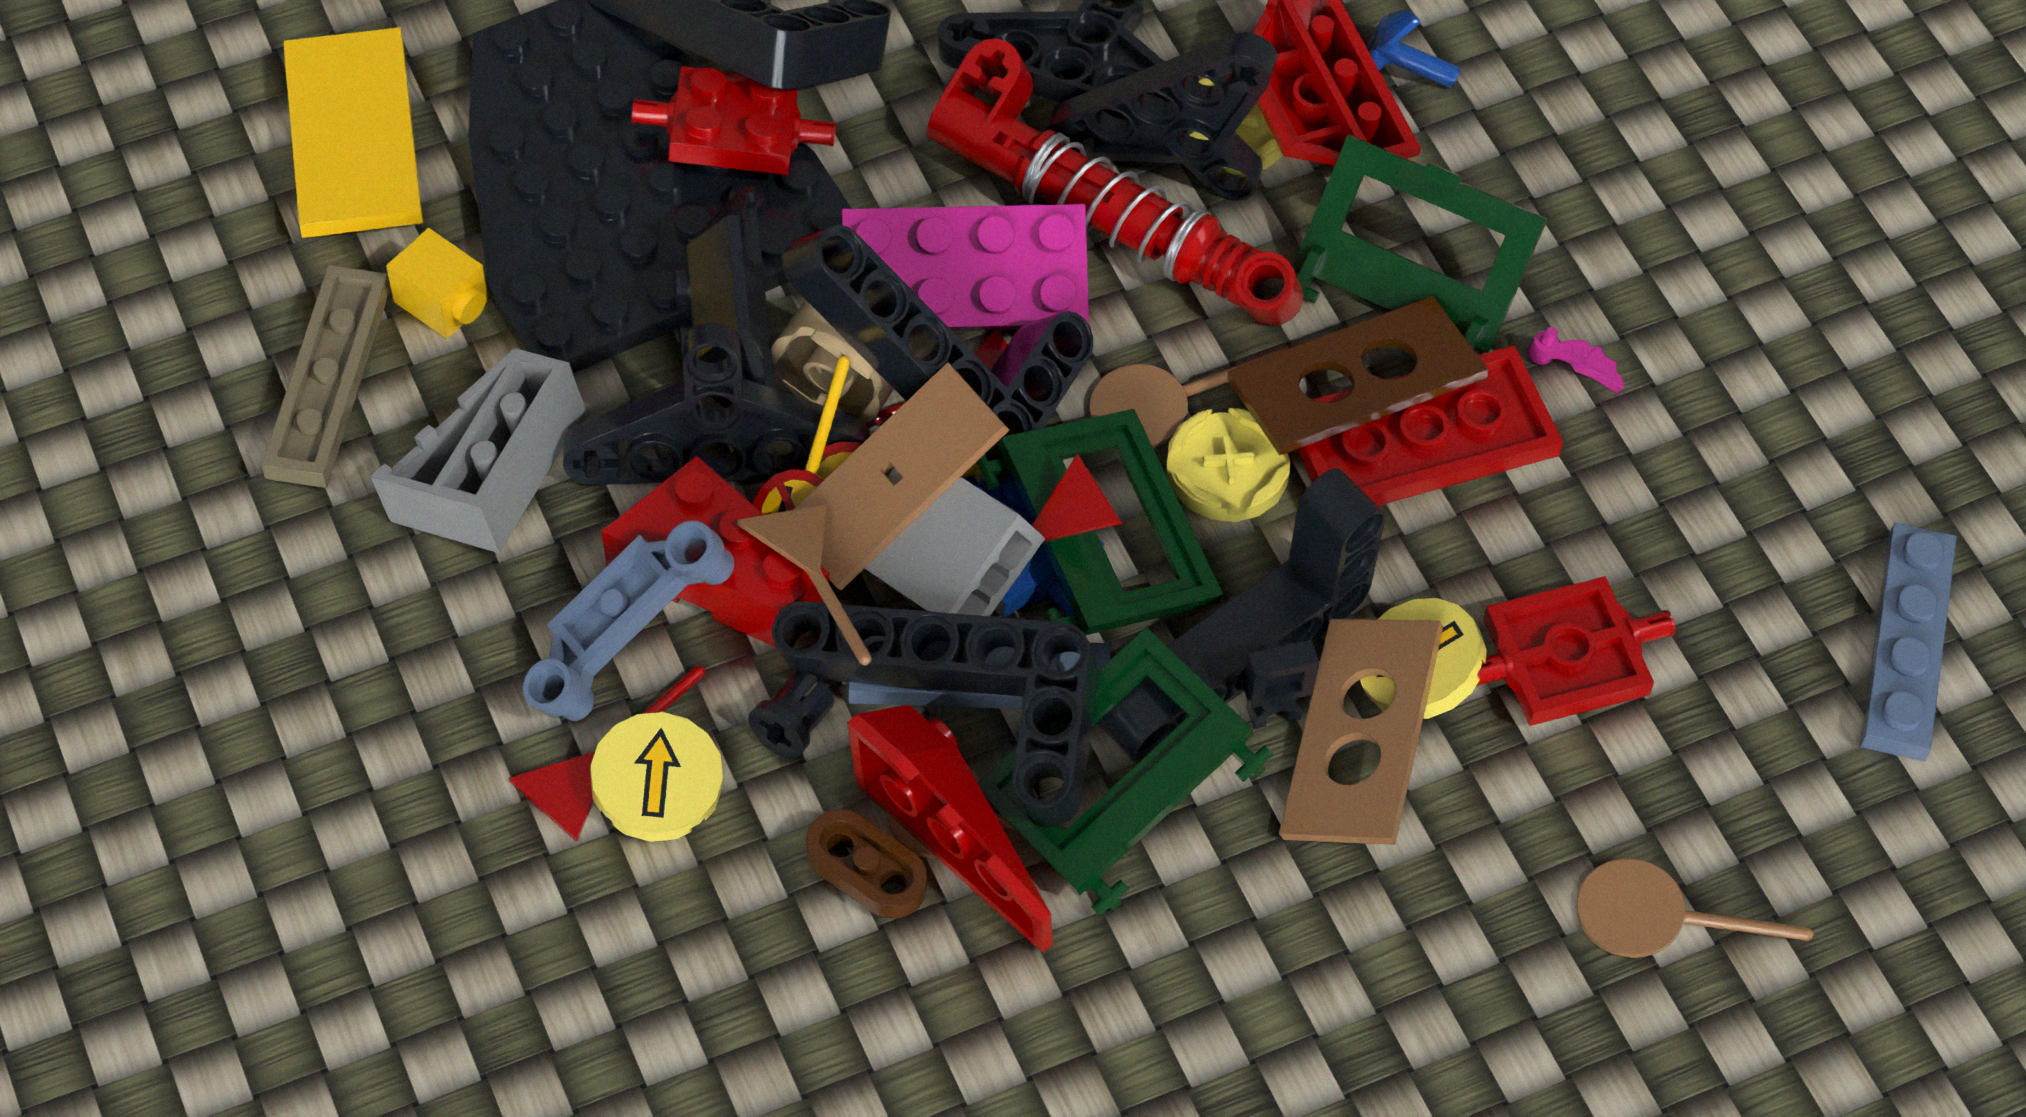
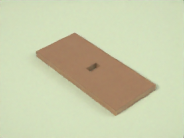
M948 362L793 509L827 504L821 565L829 572L830 581L839 590H842L1009 431L1006 425ZM894 467L903 476L895 485L886 476Z

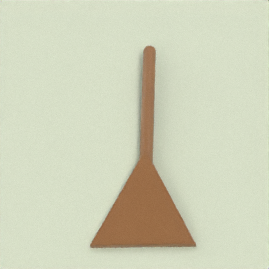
M827 504L739 519L737 521L739 527L808 573L859 663L868 665L871 662L870 653L820 570Z

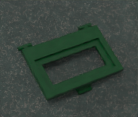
M1348 134L1293 267L1300 270L1297 278L1303 288V299L1316 303L1320 292L1310 288L1314 277L1392 311L1434 296L1475 351V348H1478L1488 353L1493 348L1548 219L1461 182L1462 176L1432 163H1427L1426 166H1423ZM1364 175L1505 235L1482 291L1342 231Z
M1135 409L1004 436L998 443V448L1002 454L1001 459L989 461L986 454H984L976 462L978 467L975 473L976 480L979 485H986L988 490L997 488L999 486L998 481L1012 476L1030 518L1034 523L1067 470L1063 460L1074 458L1076 454L1083 456L1115 449L1177 579L1124 592L1095 530L1045 541L1042 544L1074 612V615L1060 618L1057 609L1051 608L1044 613L1047 621L1072 624L1082 630L1085 635H1090L1217 604L1222 599L1223 593Z
M1147 627L1098 671L1091 727L1146 677L1153 681L1189 717L1067 830L1063 831L1059 826L1046 827L1036 824L1027 816L1013 788V769L1017 746L977 782L988 803L1079 896L1090 888L1099 898L1091 906L1098 916H1101L1108 908L1112 912L1122 904L1120 897L1129 890L1121 879L1110 888L1100 877L1224 761L1233 755L1242 765L1235 774L1242 782H1245L1251 775L1257 778L1266 769L1263 764L1273 756L1266 746H1262L1254 754L1244 744L1254 734L1252 727ZM1064 714L1053 715L1043 723L1040 732L1049 736L1058 735L1070 726L1072 718Z

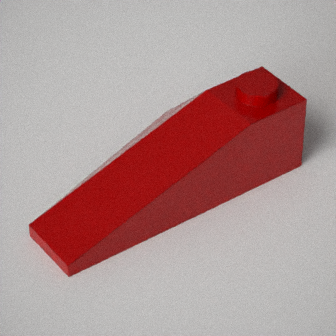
M911 705L858 713L851 718L847 725L857 787L882 810L886 811L1042 953L1048 950L1053 945L1051 913L957 748V740L949 728L935 717L927 720Z

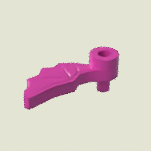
M1548 327L1546 331H1539L1535 334L1527 349V355L1534 363L1545 365L1550 363L1552 359H1559L1570 363L1575 372L1595 379L1615 393L1621 392L1624 383L1622 377L1616 372L1617 362L1606 357L1601 347L1590 346L1585 340H1568L1559 343L1556 337L1558 331L1554 327Z

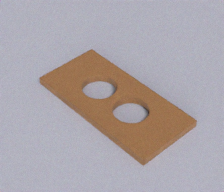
M1330 619L1279 831L1283 840L1396 844L1443 631L1440 621ZM1371 675H1382L1395 682L1396 692L1390 706L1381 714L1372 718L1357 719L1344 712L1343 702L1349 688L1358 680ZM1355 740H1368L1380 747V763L1375 772L1366 780L1357 784L1343 785L1329 778L1328 766L1331 757L1344 744Z

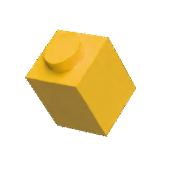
M427 228L386 265L393 302L446 339L463 324H470L476 320L483 311L485 304L489 302L483 265L430 228Z

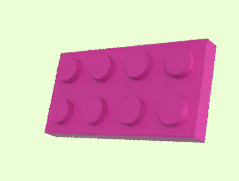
M1085 204L842 209V225L848 226L855 231L951 331L1019 330L1025 324L1065 311L1078 313L1089 324Z

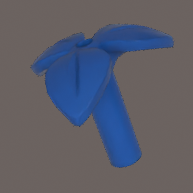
M1403 10L1390 13L1384 17L1375 28L1367 46V50L1379 72L1382 67L1394 64L1451 89L1457 80L1460 67L1399 41L1414 29L1421 20L1411 12Z

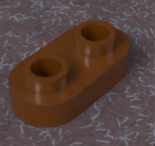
M849 810L828 811L817 817L810 825L806 837L807 857L809 864L818 875L871 912L884 918H902L915 912L921 906L927 892V871L923 861L916 853L859 814ZM837 846H845L852 851L845 857H835L829 853L832 848ZM896 882L905 889L898 894H889L883 891L882 887L887 883Z

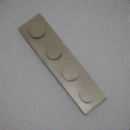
M328 265L262 462L265 479L327 488L391 289L387 273Z

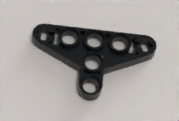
M1084 0L1077 11L959 13L946 17L937 29L939 57L944 64L957 70L967 53L976 44L986 39L996 38L1009 42L1016 48L1018 53L1030 57L1024 63L1033 77V90L1031 94L1058 103L1164 62L1162 58L1133 35L1143 18L1144 0H1124L1130 2L1131 5L1118 9L1104 5L1110 0ZM1093 34L1107 38L1106 41L1097 44L1084 43L1079 39L1085 35ZM1063 70H1073L1081 73L1082 76L1077 79L1063 80L1055 77L1054 74ZM1006 73L1003 77H1002V76H997V75L994 74V75L990 78V80H991L994 76L1000 77V78L1003 79V78L1007 75V73ZM1154 93V96L1149 95L1152 99L1170 103V100L1156 93ZM1103 109L1106 113H1108L1111 116L1121 119H1127L1124 115H1122L1119 112L1110 109ZM1183 130L1188 135L1194 132L1190 130Z
M1245 32L1230 35L1060 102L1053 108L1045 131L1051 129L1069 137L1070 143L1078 142L1082 144L1086 157L1090 159L1104 156L1111 161L1183 163L1217 196L1234 201L1246 200L1253 195L1263 165L1257 153L1235 131L1268 87L1278 60L1277 51L1272 43L1259 35ZM1189 75H1197L1209 79L1215 86L1198 83L1190 78ZM1145 92L1162 95L1170 100V103L1152 99ZM1103 109H1110L1119 112L1122 115H1124L1127 119H1121L1111 116L1108 113H1106ZM1183 130L1198 132L1209 140L1197 139L1188 135ZM1075 147L1071 148L1081 154L1079 149ZM1221 167L1237 170L1244 174L1245 177L1227 173Z
M709 322L699 324L690 329L684 338V381L580 423L571 428L564 439V470L570 478L582 484L663 483L696 456L725 481L769 480L775 474L790 469H805L810 455L808 435L816 434L824 406L743 379L741 342L738 334L724 324ZM712 346L725 350L729 356L721 362L709 363L698 359L695 354L702 348ZM719 395L729 399L732 403L723 410L713 411L703 408L698 402L706 396ZM836 410L825 446L839 441L863 444L871 436L870 429L863 420ZM619 440H627L626 457H619ZM780 440L788 441L797 447L794 452L782 456L773 455L764 448L771 442ZM719 442L730 445L734 451L724 457H711L701 449L710 443ZM657 444L667 447L671 453L664 458L650 459L642 456L638 451L646 445ZM588 450L596 451V452H597V456H595V457L587 456V452H586V451H588Z

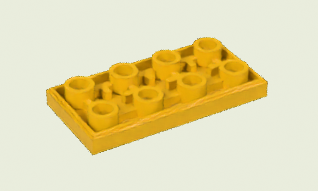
M401 27L283 41L298 216L302 238L422 224L423 216Z

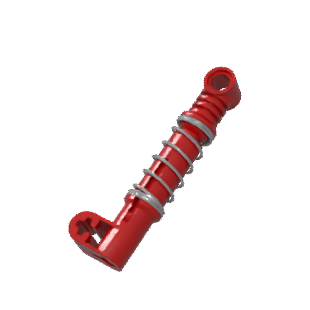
M997 38L986 39L976 44L967 53L930 116L927 127L929 139L1012 183L1015 187L1016 195L1024 198V201L1035 205L1042 201L1050 205L1085 204L1086 233L1095 228L1110 237V247L1114 248L1122 243L1137 251V262H1143L1147 257L1155 261L1164 254L1163 272L1165 277L1181 284L1194 282L1200 285L1202 283L1203 288L1209 291L1215 290V294L1224 299L1228 297L1229 302L1246 310L1260 324L1267 326L1283 325L1297 315L1304 300L1303 288L1290 262L1282 255L1270 251L1263 252L1257 248L1253 250L1252 245L1244 241L1240 243L1239 238L1231 234L1227 235V232L1220 228L1219 220L1210 215L1209 212L1202 208L1194 211L1191 202L1187 200L1177 203L1168 201L1163 187L1157 185L1146 189L1140 186L1136 173L1132 171L1121 174L1114 172L1110 159L1104 156L1095 159L1086 157L1083 145L1078 142L1070 143L1069 137L1064 134L1057 133L1051 129L1041 133L1017 120L1032 93L1033 77L1016 48L1009 42ZM1007 73V75H1006L1003 79L1000 78V77L994 76V77L990 80V78H991L994 74L997 75V76H1002V77H1003V76ZM978 91L989 98L994 94L998 100L994 107L974 97V93ZM1075 147L1079 149L1081 154L1071 148ZM1097 162H1103V163L1107 164V167H1108V168H1106L1105 166H1103V165H1101V164H1099V163H1097ZM1126 176H1129V177L1133 178L1134 181H1135V183H1134L1133 181H1131V180L1125 178V177H1126ZM1152 191H1157L1161 193L1162 197L1153 193ZM1183 205L1189 209L1190 215L1187 218L1182 219L1183 208L1179 206ZM1273 278L1284 281L1283 289L1276 297L1269 300L1255 297L1256 290L1263 281Z

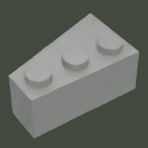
M513 348L457 398L460 407L436 429L430 425L422 429L414 437L417 445L392 468L384 463L370 476L390 522L493 552H501L562 450L565 435L571 428L577 425L586 410L569 362Z

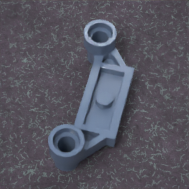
M686 521L676 526L669 534L667 540L649 542L641 535L634 539L547 624V627L553 633L549 658L537 662L526 674L523 683V693L527 702L549 716H562L570 721H578L585 718L591 712L594 705V694L591 690L594 676L687 585L701 582L717 585L723 583L731 576L734 569V558L724 548L720 536L702 522Z

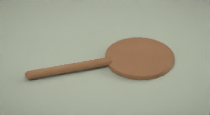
M1287 348L1184 386L1172 374L1156 366L1133 364L1117 368L1105 375L1095 386L1089 404L1090 417L1135 409L1152 447H1159L1169 442L1179 425L1186 421L1188 414L1187 397L1229 382L1227 380L1228 371L1282 352L1287 350Z
M1618 859L1600 865L1585 878L1577 897V916L1585 934L1598 947L1622 957H1646L1662 951L1676 939L1683 924L1806 941L1813 937V930L1809 927L1685 910L1683 894L1674 879L1658 866L1638 859Z

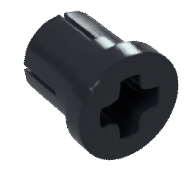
M796 671L770 700L759 702L749 714V724L756 737L771 751L783 757H799L810 744L809 734L834 706L833 694L822 681L814 687L807 697L804 696L818 679V677L809 672Z

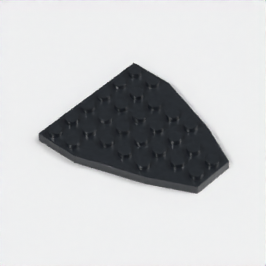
M557 0L473 33L468 136L490 298L520 350L569 362L572 373H575L677 330L679 325L689 324L687 305L676 306L674 269L684 268L686 245L743 187H755L765 292L789 282L783 268V256L787 247L794 240L829 226L842 225V209L852 208L814 150L805 143L798 142V147L791 154L788 175L668 161L670 138L667 133V127L640 123L632 124L634 98L670 103L671 97L678 90L681 66L692 68L705 67L667 41L593 6L587 0Z

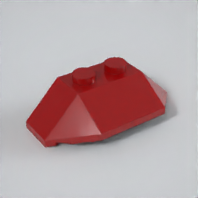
M1268 0L1266 9L1258 21L1253 34L1264 37L1272 43L1277 51L1278 60L1268 87L1256 104L1283 156L1335 165L1348 134L1407 159L1419 156L1421 147L1341 0Z

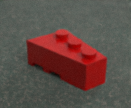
M698 456L601 531L607 567L639 535L649 542L667 540L671 531L686 521H699L708 526L720 536L724 548L732 554L734 558L733 572L721 584L710 585L706 582L687 585L672 601L678 603L680 599H683L712 612L713 620L776 648L777 646L772 638V625L775 617L784 607L794 602L803 601L824 603L805 570L737 525L739 519L762 516L764 514ZM821 565L820 570L830 585L829 572Z

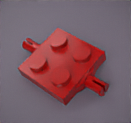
M681 66L678 90L671 97L670 103L634 98L631 121L632 124L640 123L667 127V133L670 138L668 161L782 175L789 174L790 156L798 147V142L834 147L836 130L835 121L827 122L801 118V112L796 104L798 88L779 89L763 85L739 73L719 71L713 68Z
M1606 576L1486 606L1483 621L1495 646V654L1487 656L1485 664L1482 660L1481 669L1477 674L1480 680L1476 686L1501 679L1506 681V684L1515 692L1529 726L1648 696L1651 693L1654 680L1642 656V643L1674 636L1676 631L1674 619L1670 618L1671 613L1668 610L1633 619L1617 602Z

